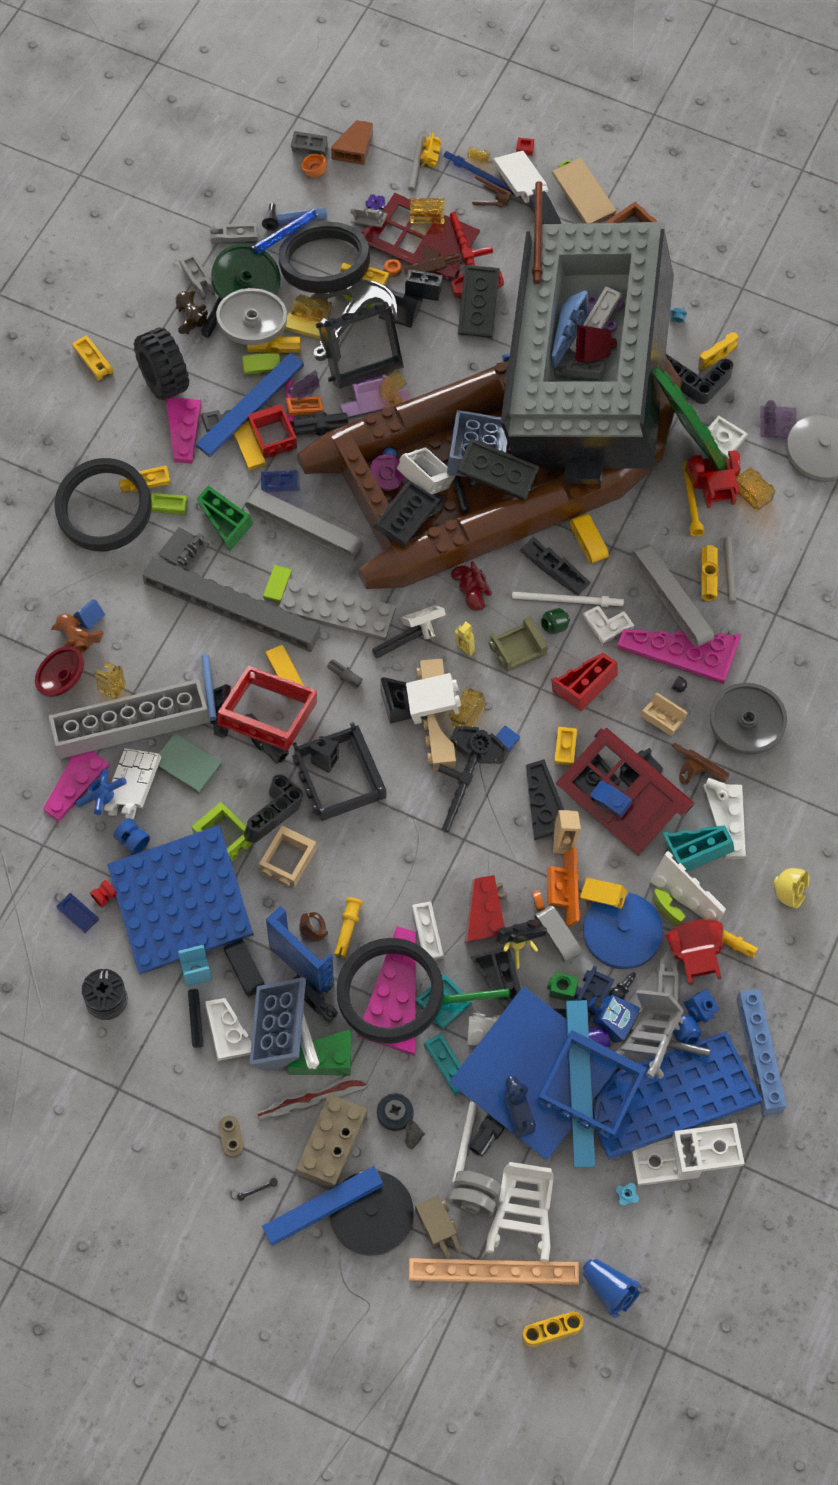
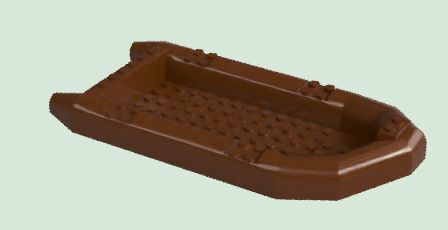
M665 356L664 371L671 377L674 385L676 384L681 390L682 381ZM509 361L497 363L494 367L395 406L385 407L377 413L367 414L362 419L325 433L297 454V461L304 474L342 473L384 551L358 569V575L366 589L406 587L618 500L629 492L653 468H604L602 485L565 484V468H539L525 501L483 483H479L478 487L474 488L469 485L471 480L469 477L460 476V482L465 489L464 495L469 506L467 513L460 511L457 495L454 493L455 487L452 482L449 489L438 492L443 497L444 504L442 509L425 520L405 548L373 528L374 524L409 479L404 476L403 482L396 489L382 491L369 468L372 461L381 456L386 448H393L397 453L396 458L400 460L403 454L426 447L448 467L457 410L495 417L502 416ZM663 391L661 394L654 467L663 460L675 414ZM507 442L506 453L512 455L510 447Z

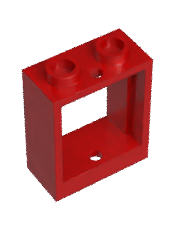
M282 404L248 415V422L264 459L274 457L283 452H290L297 448L296 435ZM281 421L288 438L265 446L258 428Z

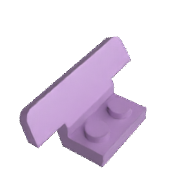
M383 374L350 385L355 393L356 400L342 403L340 407L342 413H347L349 418L409 400V393L407 388L391 392L388 377Z

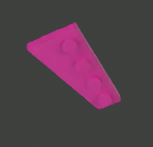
M170 397L166 399L174 462L192 464L202 403L200 399Z
M93 751L72 756L43 808L44 812L59 822L76 804V800L80 799L88 791L89 786L100 778L101 770H107L110 767L109 763Z

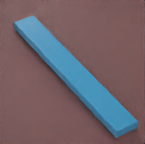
M587 1000L566 1001L567 1037L571 1030L589 1038ZM571 1044L568 1050L571 1108L593 1119L590 1052ZM571 1117L574 1168L595 1167L594 1130L592 1127L589 1129L582 1127L578 1124V1120Z

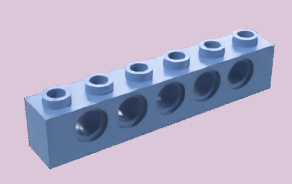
M760 989L740 992L737 997V1005L756 1089L762 1100L760 1104L762 1116L783 1113L786 1108V1101Z

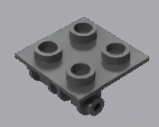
M178 527L158 555L189 572L209 546V543L203 540L204 536L202 534L193 535Z

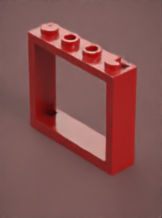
M247 666L218 711V725L288 751L317 704V690L278 677L275 674ZM250 684L305 703L288 732L233 712Z

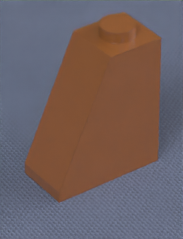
M356 120L332 145L331 159L364 165L373 136V123Z

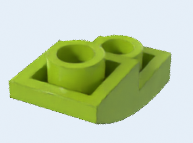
M276 353L242 356L241 358L243 374L260 375L262 372H271L280 363V356Z
M656 888L652 899L658 910L674 926L677 927L683 924L685 915L680 909L671 907L673 898L666 891H660Z

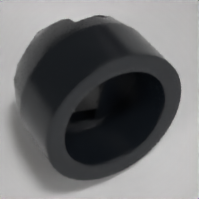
M678 676L671 689L676 692H683L687 688V681Z

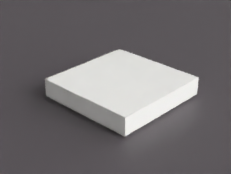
M719 415L708 427L721 454L729 459L728 451H736L748 436L746 432Z

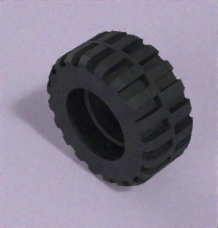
M158 327L137 336L133 344L136 360L146 384L155 397L166 400L185 392L190 383L189 374L183 355L170 332L165 328Z

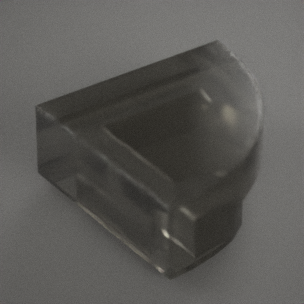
M409 1120L406 1126L405 1144L409 1149L413 1150L425 1133L414 1121Z

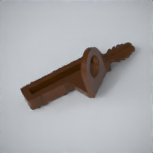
M424 245L423 262L404 267L405 276L407 277L409 269L431 273L447 268L448 264L450 266L457 265L458 261L461 260L459 258L460 255L451 253L445 258V256H441L440 252L428 245Z
M677 743L672 744L675 750L685 755L684 759H686V762L679 774V780L682 784L687 785L690 783L694 774L705 771L722 783L728 779L730 774L723 768H720L691 749L688 751ZM688 770V777L684 780V773Z

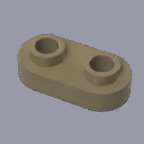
M225 1116L219 1122L223 1151L228 1157L236 1158L244 1150L239 1121L234 1116ZM227 1123L233 1124L230 1129L225 1127ZM231 1143L237 1144L233 1149L229 1147Z

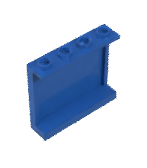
M281 906L278 907L266 919L269 948L301 978H306L315 992L320 994L323 992L327 993L334 985L332 954L329 953L320 961L288 931L286 910Z

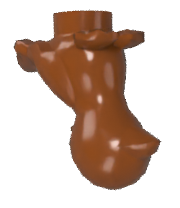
M67 613L60 614L55 624L52 625L51 630L61 631L66 634L67 641L64 646L75 647L83 653L93 643H100L104 634L103 631L99 630L89 633L76 627V625L80 624L78 619Z

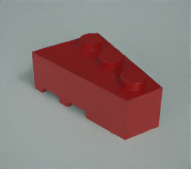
M601 653L583 662L582 666L574 670L570 669L566 674L558 678H552V692L579 711H582L618 675V664L605 653Z

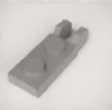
M256 223L223 224L210 228V242L213 244L258 241Z
M195 254L179 260L182 269L194 288L197 289L201 298L206 297V293L202 288L205 284L211 294L216 293L209 275Z
M660 958L657 992L670 993L678 1002L679 972H677V959H672V970L667 972L665 971V958Z

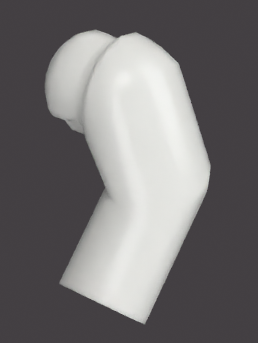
M708 778L705 787L715 790L720 801L728 800L729 791L726 784Z

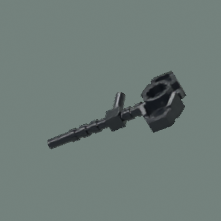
M456 726L450 738V741L454 743V746L465 757L470 756L462 773L442 764L438 768V772L457 779L459 784L442 830L445 832H449L455 815L458 813V807H460L461 800L465 795L466 787L468 788L472 781V773L477 761L478 763L501 764L508 751V748L493 733L487 734V731L479 730V727Z

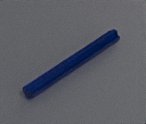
M312 209L254 245L252 250L258 255L317 218L316 211Z

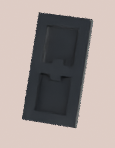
M409 269L405 281V294L439 301L443 275Z
M320 736L319 740L325 742V746L321 747L318 744L312 743L310 746L311 764L330 773L339 759V743L336 740L332 741L327 737Z

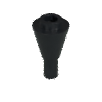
M274 203L269 204V210L262 221V227L268 231H274L279 226L275 212L276 205Z

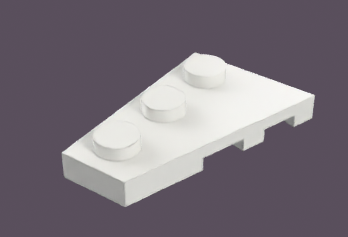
M226 998L205 1001L217 1061L250 1055L251 1041L248 1038L249 1035L245 1029L243 1030Z

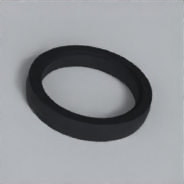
M318 222L303 226L288 235L279 249V266L284 279L293 287L310 293H332L346 289L357 283L365 275L370 264V250L365 236L356 228L338 222ZM324 238L344 240L352 244L359 252L356 262L350 268L331 276L316 277L305 275L293 268L290 263L292 254L300 246L310 241Z
M98 458L78 465L65 476L57 489L54 508L60 528L73 543L91 551H111L129 544L142 533L150 519L152 500L145 479L133 466L118 459ZM102 473L118 474L130 480L138 489L139 507L133 520L124 529L108 536H90L80 532L70 523L68 518V502L71 494L81 482L91 476Z
M383 938L361 946L346 960L338 976L337 1001L344 1019L355 1032L374 1042L400 1043L420 1035L433 1023L442 1006L444 985L440 969L425 949L405 939ZM385 954H400L417 961L427 972L431 981L429 1001L420 1015L407 1024L391 1028L372 1025L359 1017L350 1003L349 992L352 979L359 968L370 959Z

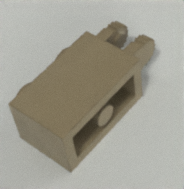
M439 1195L416 1205L415 1212L433 1249L439 1246L444 1257L448 1259L450 1258V1252L445 1245L446 1242L451 1241L457 1253L462 1252V1248L456 1237L457 1224L453 1218H449L447 1214L449 1208L445 1200H440Z

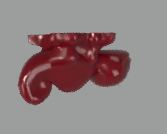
M474 561L471 562V568L465 565L455 567L451 572V577L454 580H460L459 588L464 594H467L465 597L467 606L473 611L483 610L486 604L481 592L487 596L492 595L483 571L477 568Z

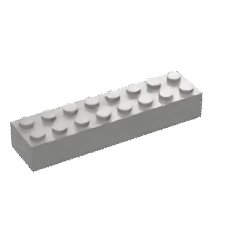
M199 679L49 715L59 759L210 722Z

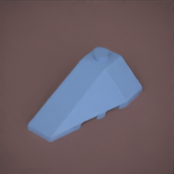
M587 291L570 296L566 303L561 305L551 355L553 368L558 366L576 338L577 325H583L589 316Z

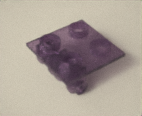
M773 400L767 401L765 406H760V437L788 438L791 429L796 424V408L776 407Z

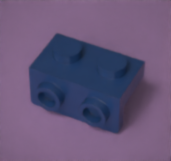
M593 966L591 971H586L582 980L585 984L583 988L579 987L574 996L577 999L576 1001L587 1000V1012L593 1015L596 1014V1011L589 1007L590 1001L595 996L603 1000L604 997H607L614 983V979L596 971L597 967Z

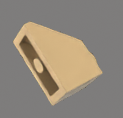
M558 811L554 828V854H564L572 847L575 848L581 830L578 811Z

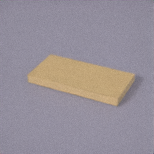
M582 158L552 171L553 177L584 224L597 223L616 213V209Z

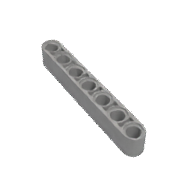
M254 489L245 502L246 508L251 512L348 559H354L363 546V541L359 537L260 489Z
M648 544L632 551L631 557L634 564L691 643L698 647L714 640V633L652 546Z

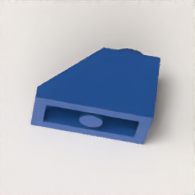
M603 781L599 782L590 795L591 798L619 818H622L633 804L631 798Z

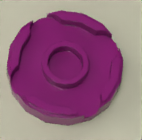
M385 454L378 456L369 466L382 491L394 490L404 480V475L397 469L400 461L393 455Z

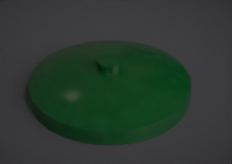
M235 244L225 248L216 257L211 270L212 286L221 300L232 292L241 289H262L277 295L280 288L281 276L277 263L269 253L255 245Z

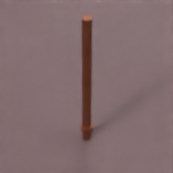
M541 181L535 183L534 267L532 268L534 284L541 283V275L543 274V269L541 268L543 183Z

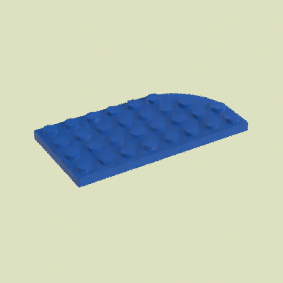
M727 1031L691 1044L711 1049L710 1057L677 1049L665 1053L660 1066L664 1073V1077L658 1079L656 1076L650 1079L646 1076L650 1068L649 1063L654 1061V1058L638 1063L646 1067V1071L616 1134L608 1138L597 1134L608 1160L673 1136L674 1131L694 1129L761 1104L762 1100ZM622 1069L605 1083L596 1100L594 1120L608 1127L611 1126L635 1075Z

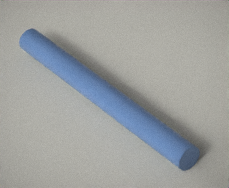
M204 654L201 658L209 720L214 721L217 717L209 655Z

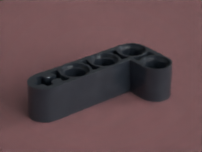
M279 774L272 778L269 795L274 800L247 821L244 831V838L252 843L258 842L300 808L303 791L286 776Z

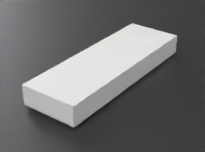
M431 901L412 905L420 946L434 960L444 959Z

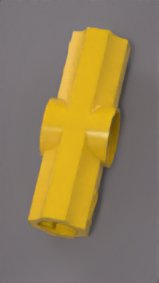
M279 335L274 340L264 344L247 345V352H266L279 355L281 353H300L301 338L282 337Z
M707 545L701 548V599L705 601L717 599L718 548L714 547V545Z

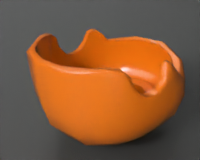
M311 154L304 158L301 167L306 176L318 178L325 173L327 162L322 154Z

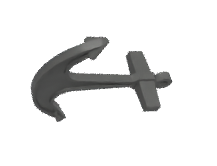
M360 279L357 283L346 289L332 293H314L311 296L313 301L326 302L328 298L338 295H350L352 299L343 314L356 313L358 309L364 308L370 303L387 301L388 305L392 308L393 317L399 320L394 295L387 287L374 281ZM350 324L330 330L337 362L341 358L338 344L340 342L339 337ZM318 328L321 346L314 350V356L316 360L324 361L327 359L321 328Z

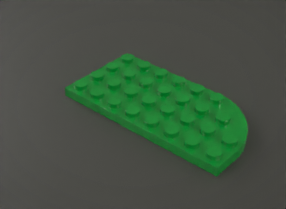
M656 368L652 373L682 426L718 471L727 470L726 466L728 463L721 454L710 430L706 425L702 424L697 412L691 404L687 403L682 391L676 384L674 385L666 371L661 372L659 368Z

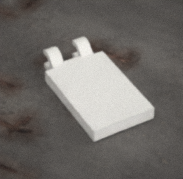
M524 151L493 159V165L516 197L521 196L526 204L529 203V197L534 195L533 192H535V183L537 181L543 183L542 191H549L546 182Z

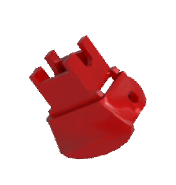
M728 451L729 459L725 458V461L728 463L726 466L727 470L718 471L709 458L702 459L701 455L692 456L687 461L685 472L689 476L693 487L702 489L707 508H711L712 502L730 500L731 505H735L736 495H739L740 492L737 479L741 470L740 454L737 451Z
M706 919L691 921L673 928L665 935L674 958L680 959L681 962L684 961L690 985H694V977L716 973L718 980L722 979L716 954H720V950L724 949L723 923Z

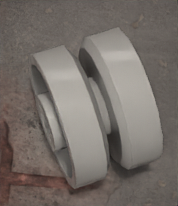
M458 1171L454 1181L457 1188L451 1190L449 1203L468 1213L481 1216L493 1215L496 1206L493 1199L499 1196L500 1183L479 1173Z

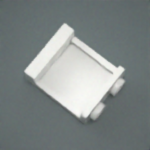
M451 673L406 683L410 713L414 724L422 723V716L448 710H454L455 714H459L458 707L461 706L459 695L456 696V691L459 688L457 680H453Z

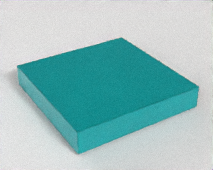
M446 974L442 976L444 985L443 996L464 994ZM431 987L415 1000L423 1010L429 1001ZM472 1001L442 1004L434 1022L444 1030L472 1005Z

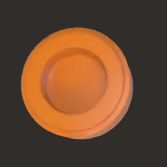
M390 259L385 262L384 271L388 272L390 277L398 276L401 273V263L398 260Z
M540 891L532 892L536 909L538 911L544 910L545 906Z

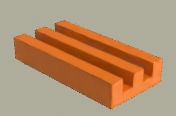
M321 396L286 398L285 400L288 416H304L324 412Z

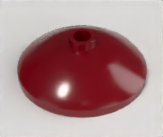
M71 646L61 647L51 652L37 669L35 675L37 690L47 697H56L71 690L83 673L84 657L82 653Z

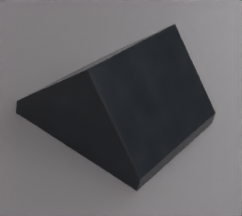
M390 289L395 297L398 308L399 320L394 318V322L412 328L423 299ZM379 314V319L385 320L384 314Z
M382 677L380 679V691L390 724L412 719L406 682Z

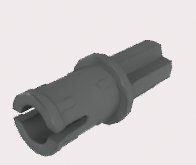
M334 659L327 665V668L338 675L340 680H345L356 689L363 681V678L350 671L349 667L345 668Z

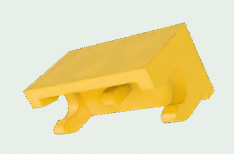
M586 877L580 898L585 901H594L621 909L628 891L622 885Z

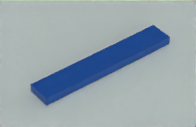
M372 1166L262 1227L271 1246L383 1187L384 1184L375 1166Z

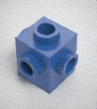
M708 989L695 994L683 1002L689 1016H692L696 1022L703 1020L706 1023L715 1018L713 1014L720 1010Z

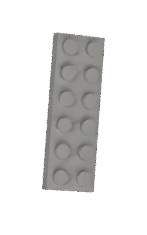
M291 578L288 580L279 605L284 611L298 614L301 618L308 621L313 620L319 624L384 641L386 640L396 610L395 605Z

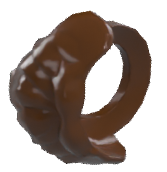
M311 912L301 916L299 931L303 939L310 942H319L328 935L329 932L325 931V921L320 914ZM311 917L319 922V931H315L310 924Z

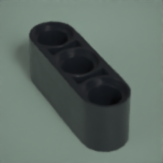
M241 939L223 947L246 996L250 997L256 994L257 986L265 985L244 941Z

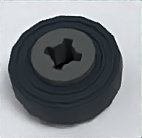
M393 1093L381 1099L376 1113L378 1121L384 1128L391 1131H399L410 1124L413 1119L414 1110L412 1103L407 1097L402 1094Z

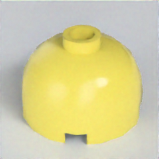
M790 868L784 870L779 877L777 876L773 887L775 888L778 900L788 907L798 908L806 896L802 895L804 888L808 889L809 873L802 869Z

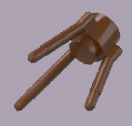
M475 176V179L484 183L485 188L496 192L495 200H498V202L473 201V205L503 207V204L508 205L511 197L510 191Z

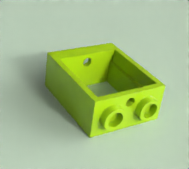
M220 802L192 826V831L195 834L212 828L222 818L226 817L243 834L227 848L232 862L237 858L238 853L243 849H248L252 842L244 838L246 826Z

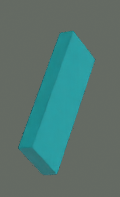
M442 1033L424 1042V1046L454 1096L461 1092L452 1086L449 1081L461 1067V1064Z

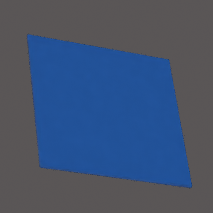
M523 986L449 1081L452 1086L514 1134V1124L508 1110L505 1108L503 1100L505 1099L504 1092L506 1090L505 1081L509 1076L517 1077L519 1082L528 1088L526 1098L536 1124L534 1133L525 1134V1136L519 1139L546 1160L549 1159L572 1128L571 1118L567 1119L559 1114L560 1111L553 1107L552 1109L545 1108L540 1104L541 1101L537 1100L567 1040V1020ZM567 1052L547 1096L571 1108ZM590 1053L593 1101L618 1067Z

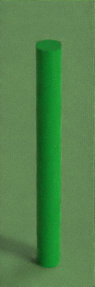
M510 989L443 996L442 1004L510 997Z

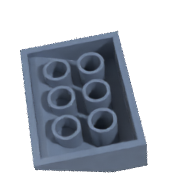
M457 410L447 474L464 476L457 473V469L471 438L506 453L507 439L501 426V417Z
M302 977L257 986L249 1065L263 1071L281 1069L299 1058L306 978Z

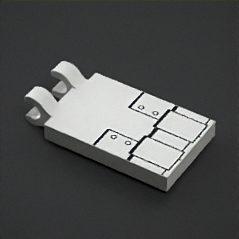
M124 748L112 782L124 777L127 784L113 790L114 797L104 808L105 811H109V816H116L119 805H124L122 814H126L125 818L134 819L137 807L143 808L161 760V756L158 753Z

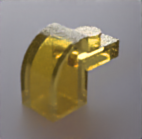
M397 369L385 376L379 385L381 401H386L389 398L391 407L403 402L397 391L407 384Z

